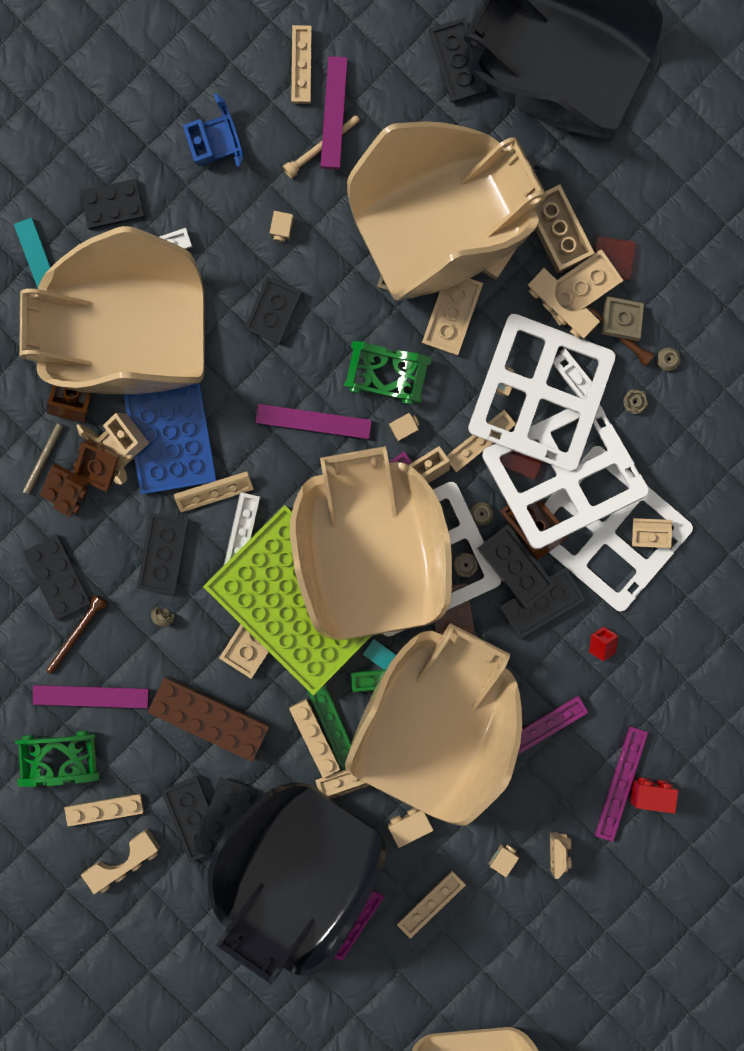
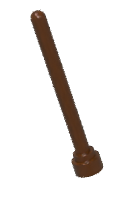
M590 305L587 306L586 308L600 321L599 324L602 325L603 316L599 314L595 309H593ZM616 337L639 356V362L644 366L655 356L650 350L641 349L632 340Z
M95 594L91 599L90 609L47 667L46 671L48 674H52L96 612L101 609L103 610L108 604L102 597Z

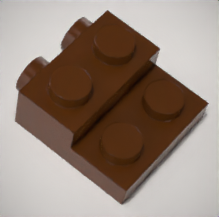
M88 439L82 442L78 448L79 457L73 465L74 473L89 481L88 484L107 492L110 490L120 455L106 450V446Z
M54 463L51 466L40 496L55 504L54 509L71 517L79 512L82 506L80 501L84 499L88 492L86 487L89 481Z

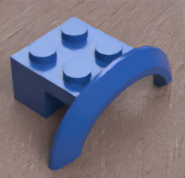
M215 93L214 97L222 116L207 122L198 119L183 125L194 162L200 167L235 154L236 165L240 167L243 161V152L234 122L224 98Z

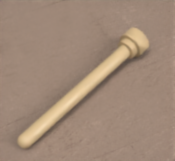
M353 116L343 124V134L359 122L358 116ZM322 141L295 162H287L282 166L291 179L298 174L297 172L301 166L322 151Z

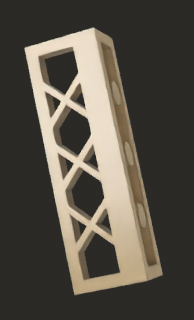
M346 770L315 780L318 790L331 799L370 786L355 778Z

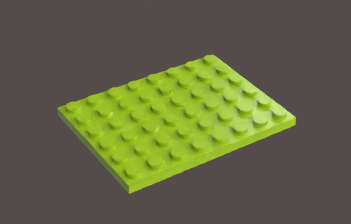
M284 505L203 588L314 696L371 636L348 640H333L322 636L315 630L307 612L294 568L290 540V518L292 512Z

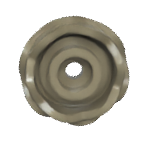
M667 347L659 351L656 361L662 370L672 371L679 366L681 357L676 349Z
M638 390L629 391L623 401L626 410L634 414L641 413L648 405L645 393Z
M478 502L470 509L471 516L476 525L486 526L493 519V509L487 503Z
M469 553L460 554L454 561L456 573L464 577L472 576L478 569L475 556Z
M156 607L151 611L152 621L158 626L167 627L174 622V614H171L168 609Z

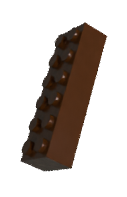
M169 676L164 677L147 712L251 762L254 761L270 727V724Z

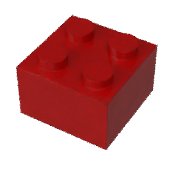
M639 777L638 780H633L630 803L638 809L675 814L678 790L669 781L658 780L656 783L650 781L649 778Z

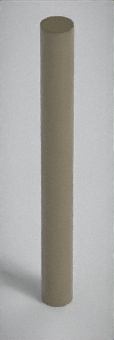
M56 424L23 489L24 493L30 495L64 426Z

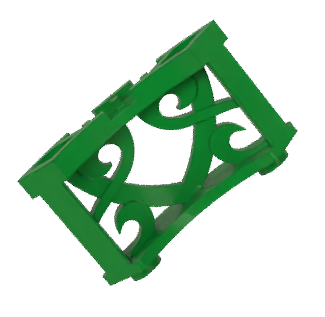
M352 341L351 348L353 352L347 379L343 386L349 387L350 392L361 394V391L401 399L403 400L402 403L414 405V402H422L420 397L427 365H431V357L399 350L396 352L367 342ZM361 351L364 365H359ZM375 357L381 358V362L379 364L371 365L370 362L376 363L374 361ZM391 358L393 359L394 369L402 376L393 383L384 386L376 377L373 369L382 368L388 359ZM399 363H406V366L403 368L407 370L406 372L398 368ZM417 367L416 376L414 377L412 374ZM357 369H366L367 373L359 375V377L365 378L364 383L355 382ZM408 379L414 380L412 394L404 392L405 387L411 388V385L407 382ZM371 382H373V384H374L378 389L370 388V387H368V386L371 384ZM396 388H398L399 393L389 392Z
M88 730L77 731V735L45 738L23 735L22 739L15 740L19 748L20 778L17 779L18 786L36 787L46 784L47 786H55L71 782L76 784L98 781L99 773L96 772L94 743L95 734H88ZM71 741L69 743V746H66L61 742ZM86 741L87 754L79 757L77 753L81 752L83 747L77 748L76 743ZM39 743H48V744H47L46 746H44L43 748H41V745H40ZM29 745L35 747L34 752L29 751ZM53 748L62 751L71 759L60 767L59 773L56 776L50 765L41 762L44 756ZM85 758H87L88 772L86 770L84 763L82 762V760ZM74 763L75 765L71 766L73 772L67 773L66 767ZM39 766H42L47 770L46 775L41 774V770L43 768H38Z

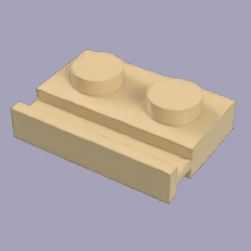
M633 518L632 547L671 548L672 520Z

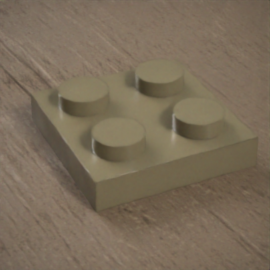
M607 296L604 304L601 334L639 341L641 339L644 303Z

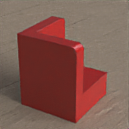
M603 626L591 635L589 652L604 662L616 653L618 635Z

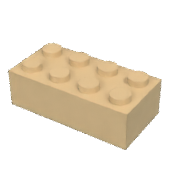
M561 185L545 191L546 198L535 208L539 217L535 231L557 274L594 255V251Z

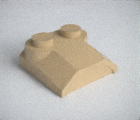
M550 832V867L554 878L559 879L563 873H567L568 869H571V857H568V849H571V838H567V834Z

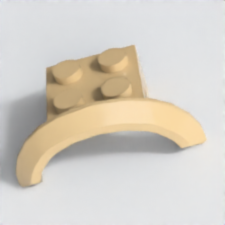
M115 413L103 425L106 431L101 436L88 427L78 424L77 430L81 437L106 446V450L120 455L114 474V482L124 484L127 480L124 466L149 444L139 428L127 413Z

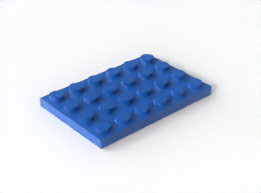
M200 383L162 392L124 394L127 414L149 442L134 457L141 495L217 481Z

